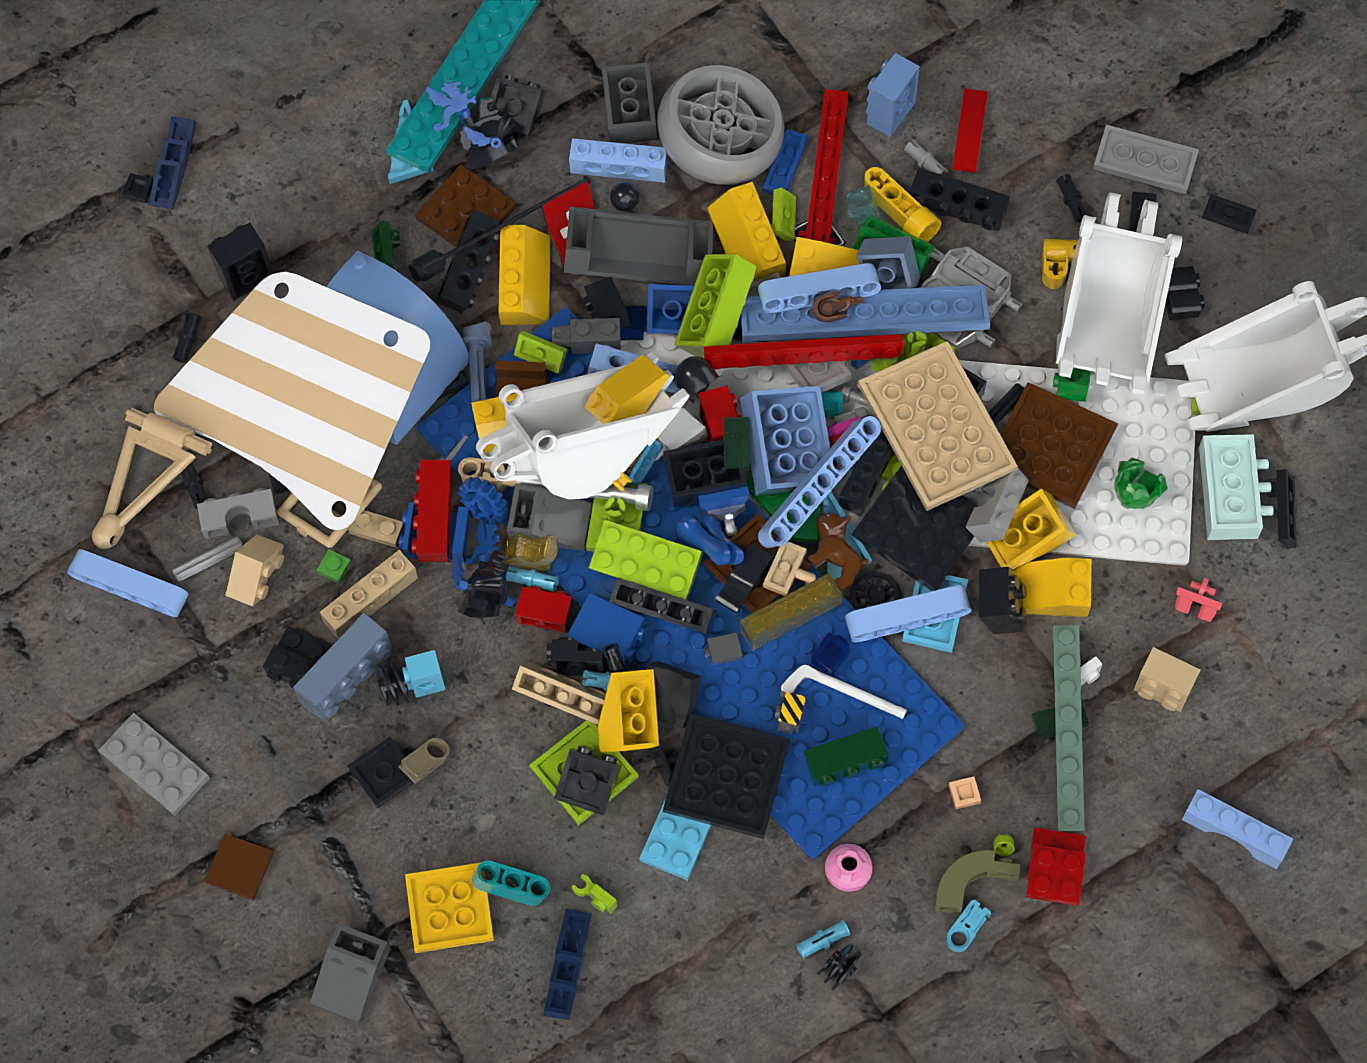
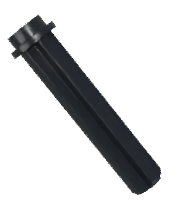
M1019 383L1014 384L988 412L994 425L1018 402L1024 390V387Z

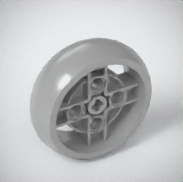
M710 65L688 71L670 85L659 105L657 118L658 132L666 153L679 168L701 181L718 185H732L749 181L768 169L781 150L784 138V120L779 103L765 84L743 70L729 66ZM700 96L695 102L687 101L690 98ZM747 148L757 149L753 152L740 155Z

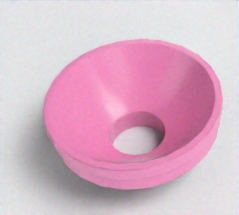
M842 844L830 852L825 862V874L832 886L841 891L852 892L863 888L869 882L872 875L873 866L869 854L855 844ZM846 857H852L856 860L857 867L852 871H847L841 865L842 860Z

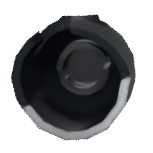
M691 356L684 359L677 366L672 374L674 376L672 381L675 382V385L680 390L685 389L690 395L688 399L694 404L695 398L699 399V393L706 391L709 385L719 376L707 360L699 356Z

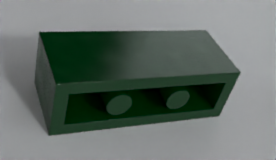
M877 726L804 750V760L813 785L820 784L821 787L833 784L837 778L843 776L845 778H852L859 775L861 770L867 768L876 770L883 767L884 763L888 762V753Z

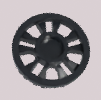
M869 572L861 575L854 582L851 589V600L856 610L865 608L867 604L871 607L887 603L886 597H894L893 601L898 600L899 596L897 585L893 579L880 572ZM871 577H875L876 584H871ZM881 578L888 582L885 587L879 585ZM865 580L869 586L863 588L859 584ZM891 588H893V590H894V591H890V592L885 593L886 590H889V589H891ZM855 591L864 592L865 595H864V594L855 593ZM864 599L865 602L859 605L856 600Z

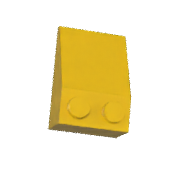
M797 237L789 276L859 265L857 258L859 250Z
M642 354L599 384L589 396L584 407L602 424L645 414L670 375Z
M1040 489L1018 504L1003 540L988 541L987 544L1000 566H1009L1013 570L1055 550L1076 536L1053 496Z
M1059 558L1027 562L1013 569L1012 571L1015 575H1018L1020 581L1026 586L1027 596L1026 599H1023V607L1026 610V614L1088 617L1091 608L1092 559Z
M654 669L611 673L598 723L600 752L628 751L659 746Z

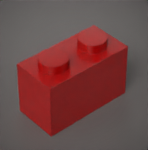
M537 586L522 587L515 613L517 624L566 633L573 607L572 597L562 591L551 593Z

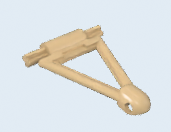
M134 408L127 410L125 421L141 427L142 430L139 431L128 426L103 516L92 532L93 543L101 549H108L117 544L124 533L125 525L196 458L193 454L186 451L191 449L206 456L207 453H211V446L213 444L195 436L193 430L153 412L147 415ZM136 444L175 461L119 515L116 514ZM114 536V540L110 543V539Z

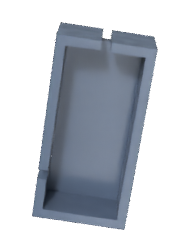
M363 613L293 687L300 703L322 722L327 717H333L339 709L338 703L352 697L356 691V686L362 680L366 681L372 675L373 668L390 656L392 647L387 632Z

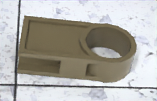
M431 738L401 760L402 764L399 765V768L416 784L446 761L450 751L449 746L440 738ZM431 746L438 747L442 750L444 756L441 758L433 757L429 754L427 748Z

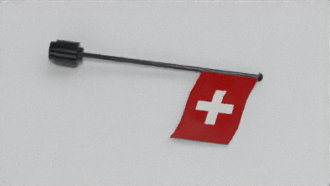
M584 176L583 180L444 255L432 249L413 259L412 263L408 266L410 275L416 282L429 280L445 271L446 259L541 207L548 233L560 256L563 275L566 274L564 273L569 209L570 207L596 209L589 188L590 177Z

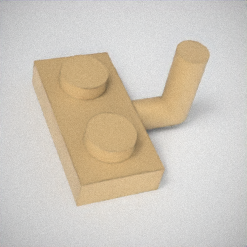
M791 542L780 545L765 578L763 587L787 597L794 579L797 578L806 582L808 591H814L815 587L811 590L810 586L816 583V576L800 569L807 549Z

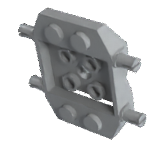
M968 246L949 250L946 254H943L934 247L931 257L938 261L939 264L932 276L919 288L985 285L990 321L1002 305H1007L1016 312L1022 307L1023 303L1011 297L1012 274ZM984 330L932 332L944 341H948L956 350L975 340H979L990 348L996 340L986 334Z

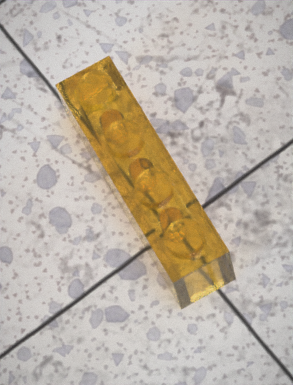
M830 573L742 618L740 620V630L753 651L842 604V593Z

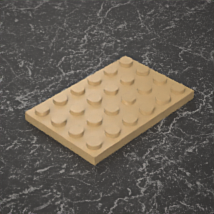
M948 341L858 381L860 390L876 419L880 422L885 436L926 511L1017 470L1016 462Z

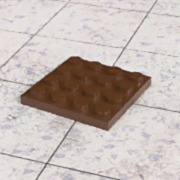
M1028 382L1000 436L1016 462L1018 469L1028 478L1029 481L1026 487L1035 491L1043 489L1050 493L1056 501L1076 509L1118 427V423Z

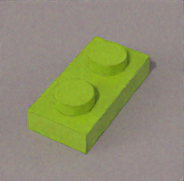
M781 187L774 190L771 226L776 236L788 242L794 240L796 196Z
M522 331L518 337L514 356L529 362H545L548 370L558 374L562 370L567 349Z

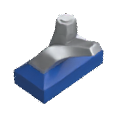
M748 486L698 496L701 515H712L716 519L724 521L726 535L732 536L737 533V526L734 525L733 519L750 506Z

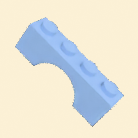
M1199 789L1182 818L1183 821L1204 832H1216L1237 841L1249 850L1252 857L1276 870L1293 841V838Z

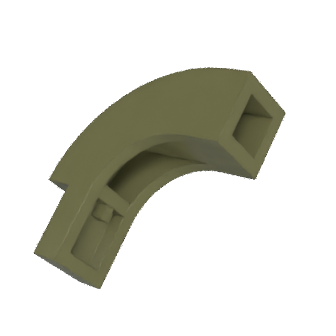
M993 850L976 851L961 857L943 875L937 890L934 911L960 915L964 891L972 882L980 878L1017 881L1021 864H1014L1015 861L1011 859L994 861L995 851Z

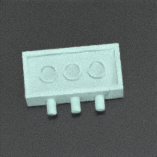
M1254 435L1203 436L1199 446L1207 540L1258 539L1263 529L1262 516L1273 515L1272 505L1261 506L1259 493L1270 492L1271 483L1258 482L1257 469L1269 468L1268 459H1256Z

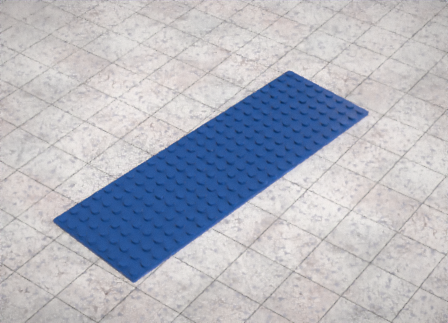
M562 308L531 334L552 342L553 327L570 325V319L578 318L568 308ZM516 346L499 359L501 361H526L514 356ZM561 346L567 349L562 370L557 374L547 369L546 384L587 375L593 354H572L571 347ZM496 362L485 371L486 400L497 397ZM471 383L417 427L418 432L444 459L448 457L464 436H468L451 460L452 469L459 476L458 466L463 459L470 457L482 459L476 450L479 437L471 404ZM662 455L657 461H654L641 482L653 486L652 505L649 511L644 510L641 532L696 549L678 539L677 524L689 515L698 521L702 520L705 516L701 515L699 503L674 508L664 457ZM503 463L505 470L508 468V463ZM470 471L467 475H473L476 471ZM507 486L503 491H500L503 494V499L508 502L505 506L509 508L508 515L502 521L506 528L515 489L512 486ZM581 498V500L592 503L593 507L594 498ZM751 500L750 506L733 519L734 525L737 526V532L758 513L766 521L769 520ZM717 519L718 521H721V526H722V531H723V533L725 534V536H726L728 539H730L732 536H731V535H730V536L726 535V532H725V530H724V528H725V523H724V521ZM587 537L584 551L521 543L549 575L559 577L560 587L572 597V600L580 608H582L589 593L610 601L617 578L589 569L594 552L586 551ZM702 551L703 556L688 601L718 611L710 635L622 607L644 617L645 627L647 628L642 642L638 641L634 648L636 653L631 664L638 671L646 670L647 664L660 661L700 675L702 677L695 714L790 739L770 816L810 859H816L964 729V723L882 637L862 642H852L845 616L855 611V609L827 579L825 582V577L812 565L811 569L807 572L816 576V583L823 580V583L817 585L814 591H806L800 594L799 597L797 596V598L795 597V599L793 598V600L791 599L781 604L780 607L778 606V608L776 607V609L774 608L764 613L763 616L760 614L759 618L757 617V619L755 618L747 622L746 620L753 616L744 606L736 614L715 601V598L724 586L703 566V562L709 556ZM798 579L791 586L787 598L790 595L792 596V594L794 595V593L796 594L806 589V582ZM781 595L771 605L773 606V604L775 605V603L777 604L787 599L786 596ZM737 632L743 656L742 660L712 664L710 655L707 656L706 662L703 648L708 647V638ZM802 665H808L907 710L904 718L901 719L818 681L806 678L802 680L793 693L806 697V707L799 733L792 732V734H786L778 731V719H775L778 704L783 705V703H780L781 686ZM878 726L888 753V762H885L883 767L876 770H870V768L861 770L859 775L852 778H845V776L837 778L833 784L828 786L813 785L804 760V750Z

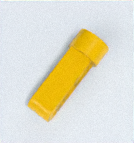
M872 167L866 171L864 178L865 194L889 215L903 231L925 242H929L939 231L942 223L941 220L927 207H923L883 169Z

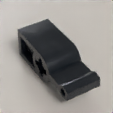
M751 543L744 553L743 561L735 566L715 601L737 614L773 563V556Z

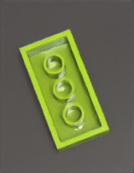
M706 254L674 345L699 357H704L703 346L731 345L735 329L739 323L740 314L746 303L750 285L754 280L757 266L736 254Z
M604 520L589 569L688 601L703 552Z

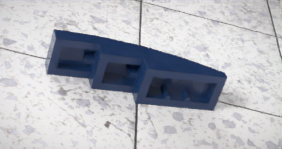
M171 116L167 138L164 137L161 158L157 159L149 201L150 206L173 210L192 146L196 127L195 120Z
M570 909L565 911L555 952V961L549 982L544 1016L570 1020L592 913Z

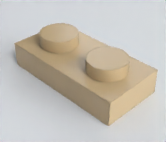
M364 510L349 527L348 532L349 534L396 548L404 525H402V521Z

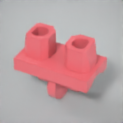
M1204 577L1202 584L1192 581L1189 587L1198 590V594L1178 587L1175 610L1188 614L1193 601L1202 605L1197 618L1211 622L1216 611H1220L1222 603L1203 596L1204 593L1214 596L1216 589L1207 586L1209 579Z

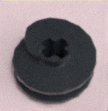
M391 661L386 662L387 674L381 664L377 665V682L386 706H389V694L396 705H400L398 691L401 692L408 703L407 684L402 671L397 672Z
M852 943L840 951L837 950L817 973L820 975L828 968L831 969L824 980L825 984L835 976H839L831 989L832 991L847 981L857 970L855 965L862 953L859 950L848 957L854 947Z

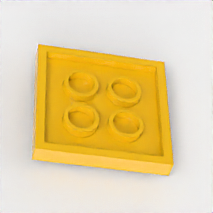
M480 863L405 874L415 953L494 941L488 893L478 890L472 883V875ZM485 871L480 872L481 877L486 880Z

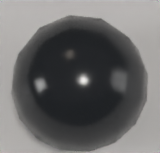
M621 181L612 188L610 201L617 210L628 212L639 203L640 193L633 183Z

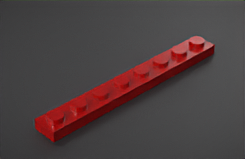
M825 89L806 239L825 243L830 242L848 91Z
M893 334L703 346L704 359L715 370L721 368L794 365L831 361L843 362L847 360L879 358L892 359L902 357L903 335Z

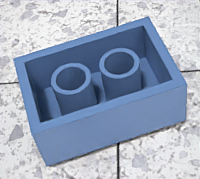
M897 53L890 60H885L880 70L881 73L878 77L874 76L871 79L867 88L869 90L866 100L868 107L865 112L867 114V125L891 138L916 103L920 66Z

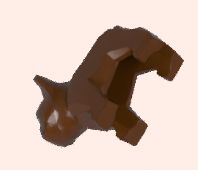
M823 512L817 517L815 523L820 537L818 549L815 554L808 556L807 562L815 569L826 561L841 567V577L836 578L832 585L840 592H843L853 584L856 575L869 563V560L861 558L845 540L846 526L850 522L851 517L849 515L839 517L833 513Z

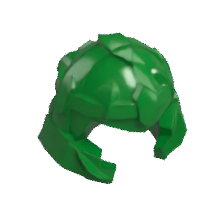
M1133 457L1128 461H1119L1114 489L1121 506L1126 509H1144L1153 504L1168 489L1166 477L1161 473L1157 476L1145 470V463Z

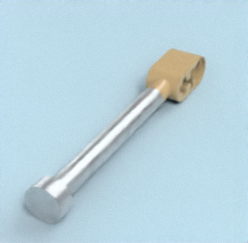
M470 457L463 459L458 466L463 483L470 477L474 479L479 477L482 482L487 480L488 483L495 485L497 492L503 491L507 486L515 487V484L547 489L539 479L497 480L490 470L493 461ZM503 464L498 467L497 472L505 471ZM470 471H476L473 475H467ZM639 484L637 489L623 487L625 490L622 492L616 486L610 485L606 490L590 496V498L604 500L615 497V501L621 498L625 503L635 504V508L638 510L649 511L653 500V486Z

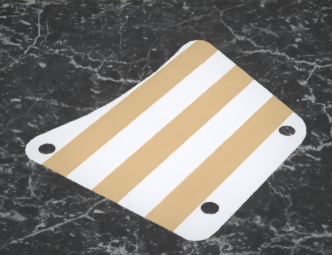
M288 272L272 274L263 279L162 390L155 400L154 411L157 415L185 426L197 434L213 439L261 466L285 485L323 525L329 529L341 530L348 527L356 518L430 350V340L424 330L297 274ZM283 282L288 285L289 292L285 298L279 299L275 296L274 290L277 284ZM390 330L396 331L399 337L396 345L392 347L386 346L383 340L386 332ZM336 501H343L346 505V513L342 517H335L331 511L332 505Z

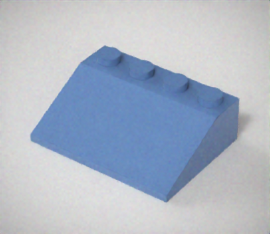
M820 386L750 391L742 396L740 401L755 495L792 492L830 449ZM818 477V484L822 487V480Z

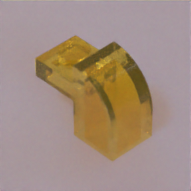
M517 534L507 538L504 552L507 560H503V562L526 570H549L551 562L557 556L558 548L556 545L558 537L547 535L536 540L522 534Z

